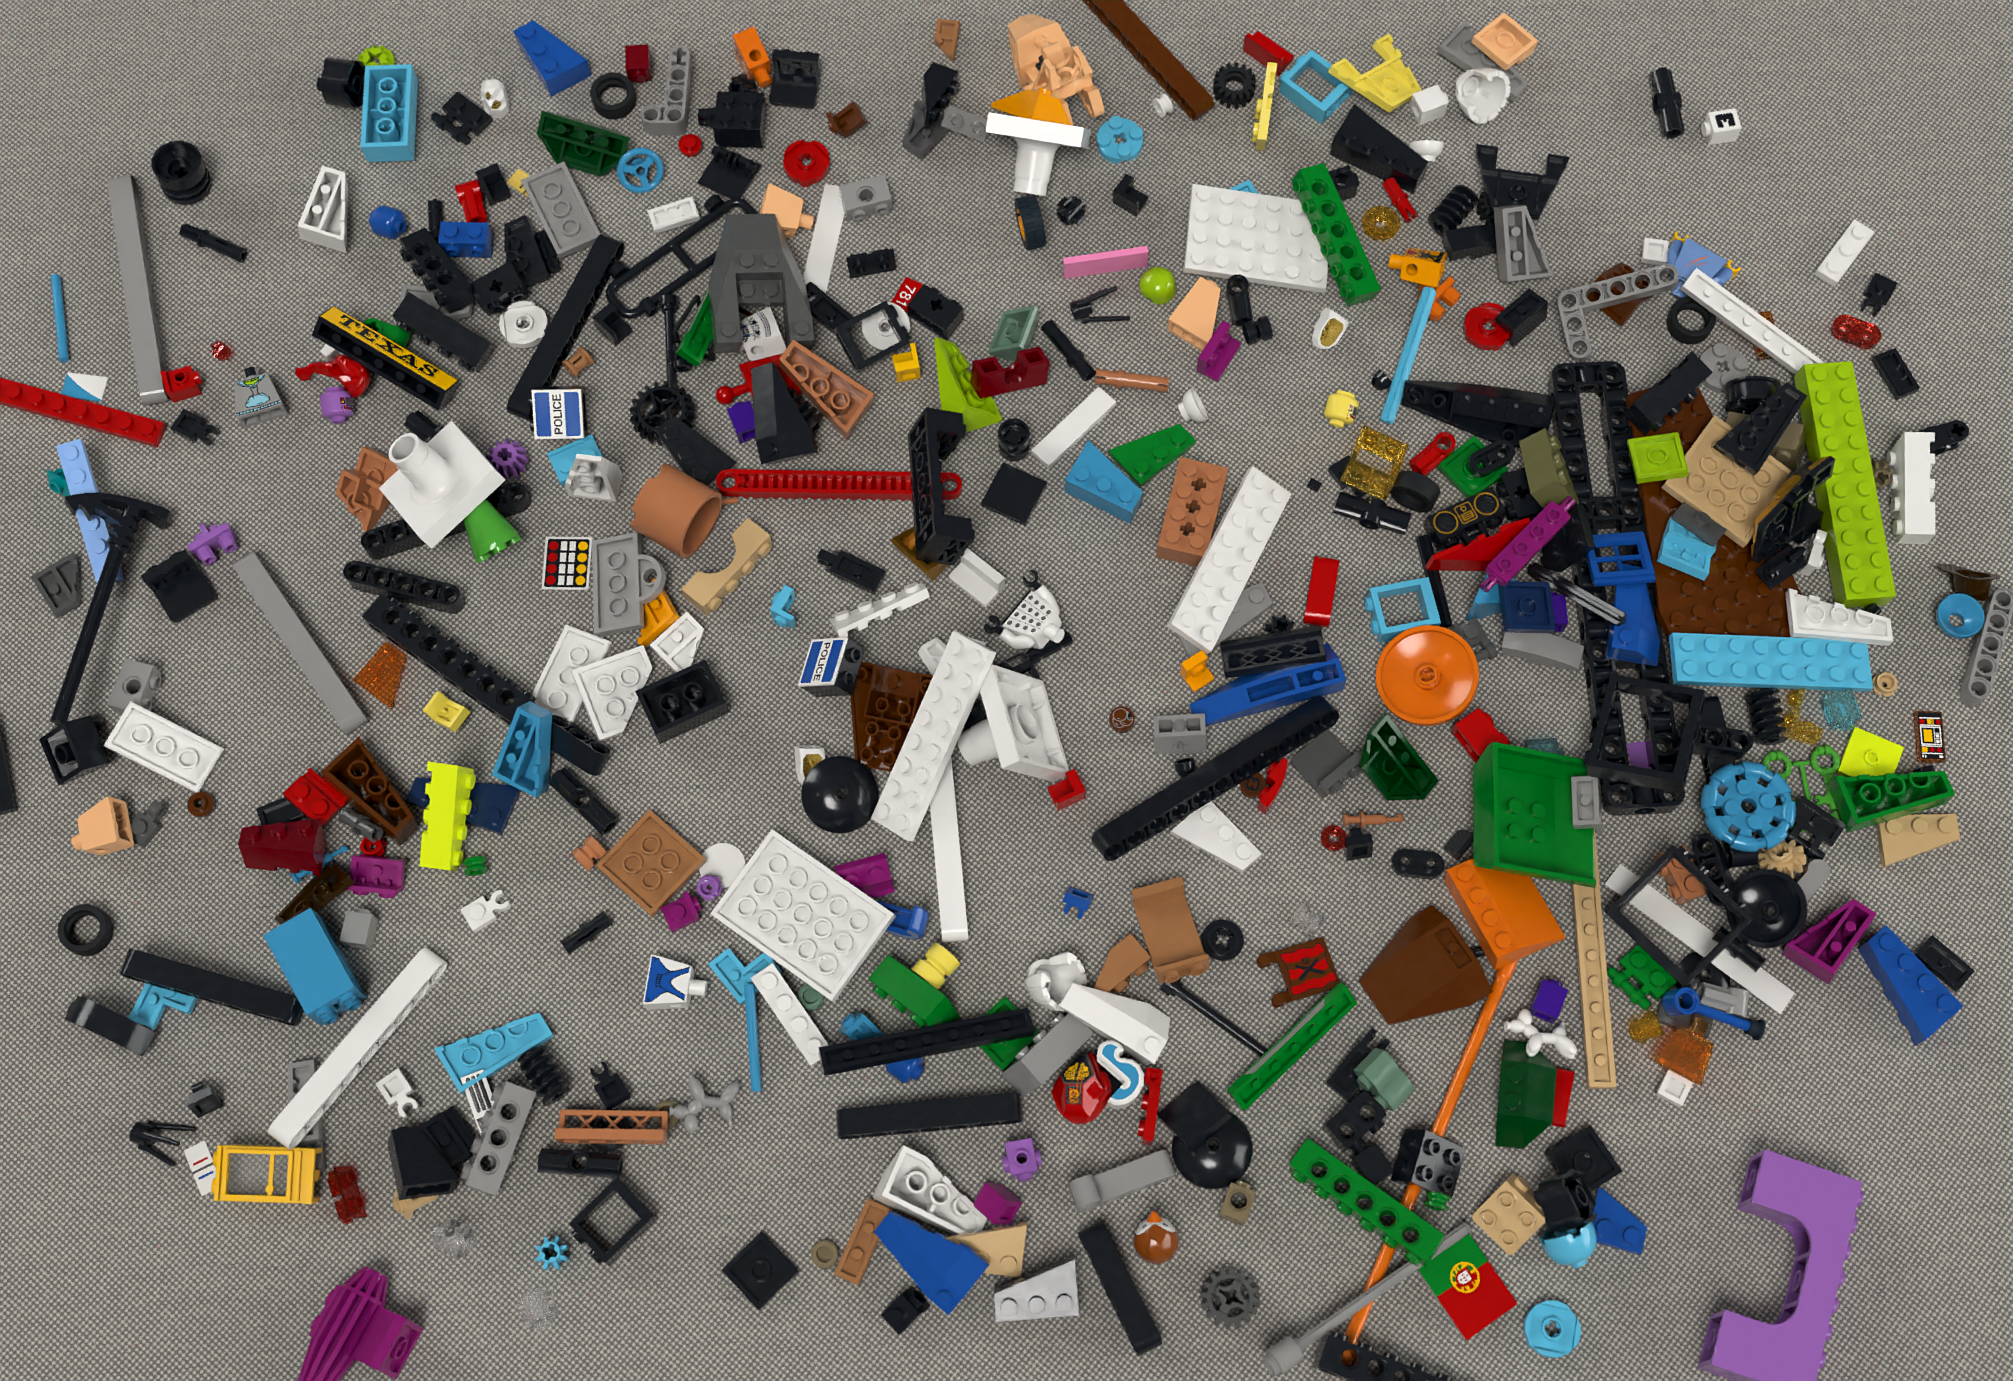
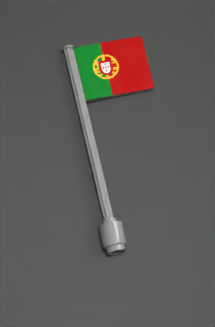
M1462 1221L1459 1227L1445 1236L1444 1242L1426 1267L1421 1264L1415 1266L1407 1262L1299 1339H1292L1290 1336H1286L1266 1350V1355L1262 1357V1361L1273 1376L1283 1375L1304 1360L1303 1353L1306 1347L1415 1271L1423 1279L1464 1341L1473 1337L1518 1303L1471 1237L1472 1229L1470 1225Z

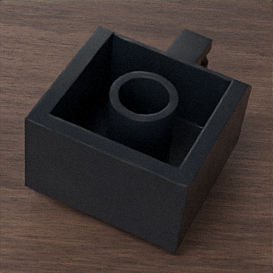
M717 92L716 107L699 109L698 123L700 126L713 128L715 144L718 146L763 148L767 113L764 93Z

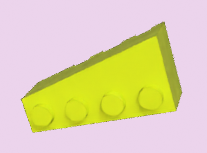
M428 762L427 771H432L431 782L426 783L425 794H428L430 803L424 809L423 814L424 823L428 825V828L422 833L420 866L458 871V866L460 867L463 862L461 847L462 841L467 836L468 829L465 822L466 816L471 811L472 803L469 797L471 789L475 786L476 776L473 774L474 769Z

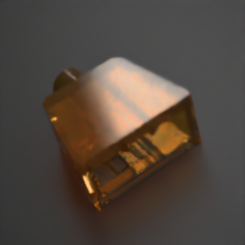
M1695 1017L1689 1030L1676 1026L1653 1055L1651 1061L1701 1086L1714 1048L1712 1042L1703 1038L1710 1024Z

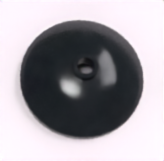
M844 756L830 757L817 763L806 775L801 789L802 806L807 817L820 829L836 834L849 833L861 828L872 817L878 803L877 783L870 770L861 762ZM839 789L846 791L845 798L842 799L838 796Z
M1764 869L1745 875L1735 884L1738 894L1737 904L1743 902L1753 912L1750 916L1754 919L1738 936L1741 940L1744 939L1748 942L1747 944L1754 947L1770 949L1789 943L1800 933L1807 919L1808 904L1804 891L1793 878L1780 871ZM1770 908H1775L1773 916H1768ZM1726 910L1729 925L1733 929L1741 920L1730 910Z
M1231 1112L1232 1118L1192 1151L1173 1135L1172 1157L1175 1166L1180 1174L1193 1185L1204 1189L1226 1188L1231 1182H1237L1247 1171L1253 1153L1252 1139L1244 1123ZM1210 1141L1218 1143L1216 1150L1209 1148L1208 1143Z

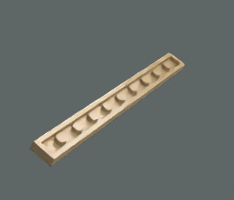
M1594 828L1596 887L1591 888L1571 884L1587 1089H1615L1617 1086Z

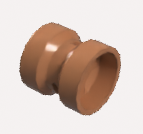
M590 835L584 840L583 847L575 848L571 854L589 872L594 867V862L602 859L607 852Z

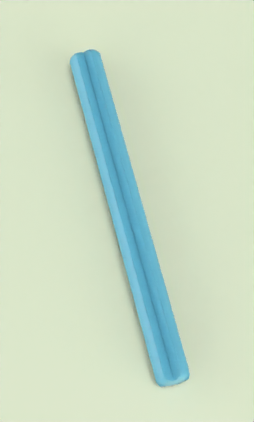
M1424 287L1422 289L1382 410L1380 420L1383 423L1393 424L1403 396L1404 384L1409 378L1436 296L1435 289L1431 287Z

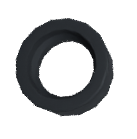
M612 72L603 74L591 86L590 96L594 109L600 116L606 119L617 120L630 114L636 105L633 84L625 75ZM617 87L626 90L627 96L618 104L607 105L600 101L601 94L609 88Z
M1685 296L1677 300L1672 306L1666 320L1667 330L1678 342L1687 345L1698 344L1705 341L1712 332L1716 316L1690 296ZM1682 310L1697 312L1705 320L1704 328L1697 331L1684 328L1677 320L1678 313Z
M1413 471L1399 472L1389 491L1391 497L1397 503L1407 509L1420 513L1432 511L1440 495V489L1434 481Z
M80 904L70 908L61 917L57 934L60 943L72 953L80 956H93L102 952L109 945L113 937V924L110 917L98 907L90 904ZM85 916L95 917L100 923V930L96 938L85 945L76 944L71 937L74 924Z

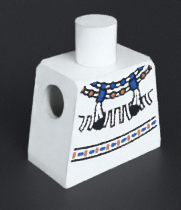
M771 307L765 308L740 321L741 345L739 352L745 350L750 361L784 353L786 346Z

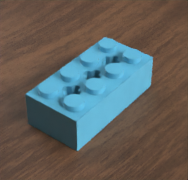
M412 64L365 66L360 148L367 162L414 161L418 78Z

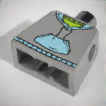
M257 367L246 368L243 371L245 379L234 384L236 417L243 428L289 415L270 376L267 373L260 375Z

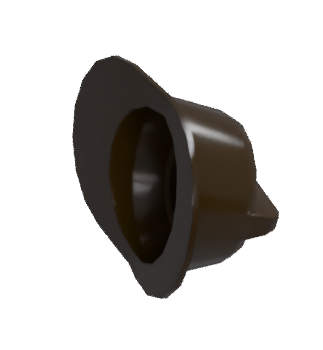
M1937 564L1938 569L1950 574L1952 589L1956 594H1966L1978 601L1986 600L1992 581L2000 579V576L1997 574L1977 572L1950 564Z

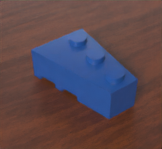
M534 20L513 30L518 47L551 97L592 76L588 62L584 57Z

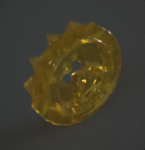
M1375 206L1365 212L1362 218V228L1366 236H1371L1374 241L1379 239L1384 242L1386 239H1393L1399 231L1400 219L1391 208ZM1377 221L1379 223L1386 222L1384 228L1381 226L1377 228Z

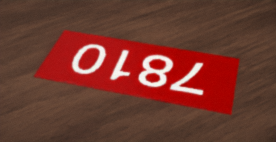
M906 277L891 303L900 306L907 312V304L923 284Z

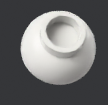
M1420 140L1409 143V147L1427 160L1428 164L1436 163V157L1443 150L1444 143L1435 140Z
M1193 388L1189 389L1183 396V402L1178 404L1182 417L1185 421L1190 419L1196 422L1208 420L1206 409L1199 395Z

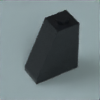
M407 1126L391 1130L387 1145L399 1200L452 1194L458 1180L457 1174L419 1127L409 1128Z

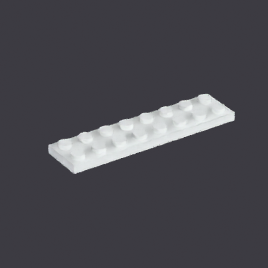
M1254 466L1247 470L1167 624L1168 628L1200 650H1203L1206 654L1212 652L1291 496L1290 492Z
M953 631L871 817V819L907 841H914L996 655L995 651L956 631Z

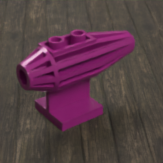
M363 1266L343 1284H337L335 1289L329 1292L325 1299V1307L311 1324V1332L308 1335L311 1339L297 1381H339L356 1360L395 1380L397 1379L424 1328L399 1314L385 1309L388 1277L369 1267Z

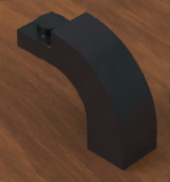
M78 996L69 1005L65 1020L142 1057L156 1032L82 996Z

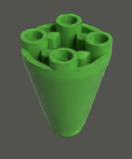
M487 499L463 519L472 554L477 563L491 557L489 552L493 556L507 548L506 542L508 546H511L522 540L517 530Z

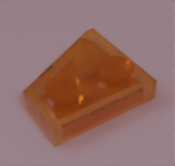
M385 642L354 677L353 681L392 710L395 706L394 698L397 688L400 687L401 673L405 668L407 658Z

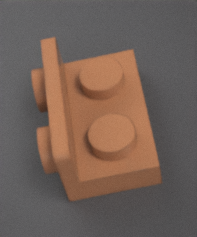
M1665 852L1660 853L1655 859V861H1657ZM1675 859L1659 873L1668 884L1667 889L1670 897L1676 900L1679 906L1707 894L1705 887Z

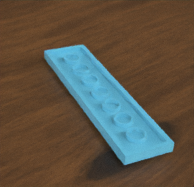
M1671 633L1669 635L1673 683L1676 685L1869 692L1873 689L1868 646L1865 643L1816 638L1695 633Z

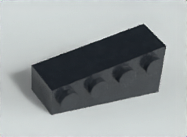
M1355 104L1333 138L1330 151L1331 156L1385 181L1388 178H1395L1401 189L1413 195L1423 180L1428 165L1427 160Z

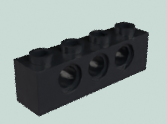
M422 228L400 239L402 259L405 263L409 262L411 264L412 271L417 278H422L426 290L433 292L439 307L444 306L447 312L451 314L475 302L471 284L426 228Z

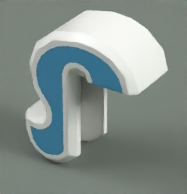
M1108 1040L1099 1045L1097 1062L1123 1084L1107 1101V1106L1113 1109H1122L1131 1105L1139 1096L1144 1085V1073L1135 1061L1120 1058L1124 1052L1122 1045L1116 1041Z

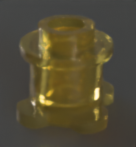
M1654 1011L1648 1012L1642 1019H1632L1630 1027H1628L1633 1041H1638L1641 1045L1646 1044V1040L1650 1038L1658 1039L1664 1035V1030Z

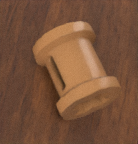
M579 347L577 353L568 360L564 359L561 363L566 371L576 379L579 376L578 373L588 365L592 366L594 361L585 349Z

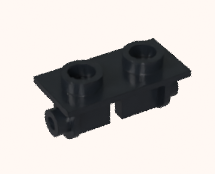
M886 247L882 250L871 251L872 254H867V252L855 255L850 254V257H846L850 279L897 270L894 250Z
M1790 545L1757 568L1755 572L1767 587L1772 590L1807 565L1804 561L1807 550L1803 546L1793 548Z

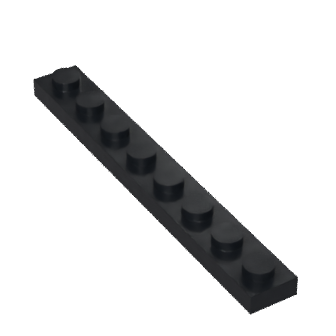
M1023 1008L818 1047L823 1075L827 1076L1034 1036L1035 1030L1029 1009Z

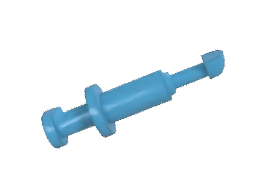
M342 845L331 854L325 853L322 867L330 861L332 862L333 857L348 851L349 848ZM300 870L298 874L290 873L296 884L302 881L301 878L309 873L312 877L315 876L312 874V871Z

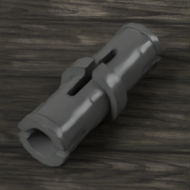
M345 807V809L339 812V821L351 827V831L355 834L363 835L371 842H376V839L379 841L382 838L383 829L370 822V818L366 815L358 814L350 807Z

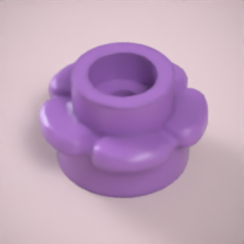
M714 875L701 877L697 885L698 894L708 901L718 897L722 892L720 879ZM709 885L712 886L711 890H708L707 888Z

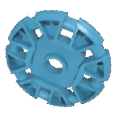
M1740 761L1737 765L1727 764L1716 770L1709 777V784L1704 785L1702 790L1701 811L1705 813L1706 819L1704 821L1706 826L1719 841L1724 840L1735 850L1757 852V849H1771L1788 836L1786 832L1789 828L1793 827L1795 822L1796 802H1792L1790 796L1792 793L1791 788L1777 772H1770L1766 769L1767 766L1760 763ZM1735 775H1741L1743 780L1736 782ZM1759 778L1768 782L1766 787L1757 783ZM1719 787L1726 791L1723 795L1717 791ZM1780 797L1782 805L1775 806V798ZM1741 802H1750L1754 807V812H1744L1741 808ZM1722 808L1724 816H1716L1715 809ZM1772 819L1779 823L1777 827L1769 824ZM1729 827L1737 831V835H1734L1731 832H1729ZM1758 831L1760 838L1755 839L1752 836V832Z

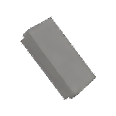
M1590 776L1571 777L1574 829L1596 828L1597 835L1603 834L1599 778Z

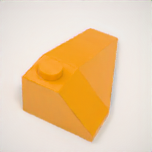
M1040 87L1038 92L1028 89L994 101L990 106L1021 118L1071 125L1060 99L1052 97V91Z

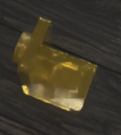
M1805 688L1796 689L1795 691L1791 690L1787 705L1791 706L1790 711L1786 713L1782 723V727L1786 728L1784 737L1814 746L1822 738L1823 728L1816 727L1814 723L1807 721L1798 722Z

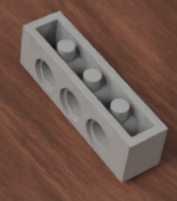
M507 1081L502 1082L501 1086L497 1085L491 1096V1100L494 1101L491 1111H486L483 1116L481 1126L484 1129L481 1136H477L472 1144L470 1152L474 1154L471 1162H466L462 1169L460 1178L463 1179L461 1185L490 1196H497L536 1092ZM505 1104L509 1105L513 1110L512 1117L509 1120L504 1119L500 1113L502 1106ZM494 1130L500 1131L503 1136V1140L498 1146L494 1145L490 1139L491 1133ZM484 1156H489L493 1162L492 1168L487 1172L480 1166V1161Z

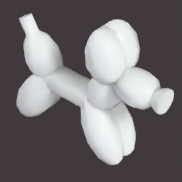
M1522 1009L1516 1020L1504 1022L1505 1030H1510L1514 1033L1523 1032L1529 1039L1526 1045V1053L1529 1057H1533L1539 1052L1542 1043L1553 1044L1557 1052L1567 1059H1573L1577 1053L1573 1041L1566 1037L1564 1022H1560L1559 1026L1552 1033H1539L1538 1029L1531 1025L1532 1015L1528 1009Z

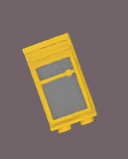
M219 1145L213 1155L216 1176L212 1180L211 1192L214 1194V1201L317 1203L320 1196H313L314 1181L319 1180L320 1170L315 1169L316 1154L322 1153L323 1147L296 1146L290 1150L285 1146Z

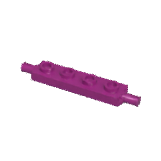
M1567 496L1560 505L1551 501L1489 563L1485 569L1489 577L1480 584L1481 590L1484 589V592L1488 593L1496 583L1505 587L1569 522L1571 516L1567 511L1576 504L1575 500H1571L1572 497Z

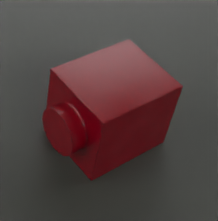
M648 44L625 46V70L631 82L643 83L645 81H652V57Z

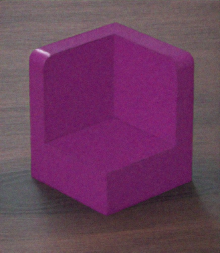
M985 1182L973 1205L993 1224L1010 1225L1023 1202L1003 1184Z

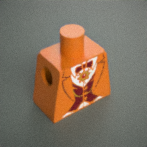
M753 26L734 34V54L744 73L747 74L748 79L757 81L760 88L769 86L772 83L770 60L755 27Z

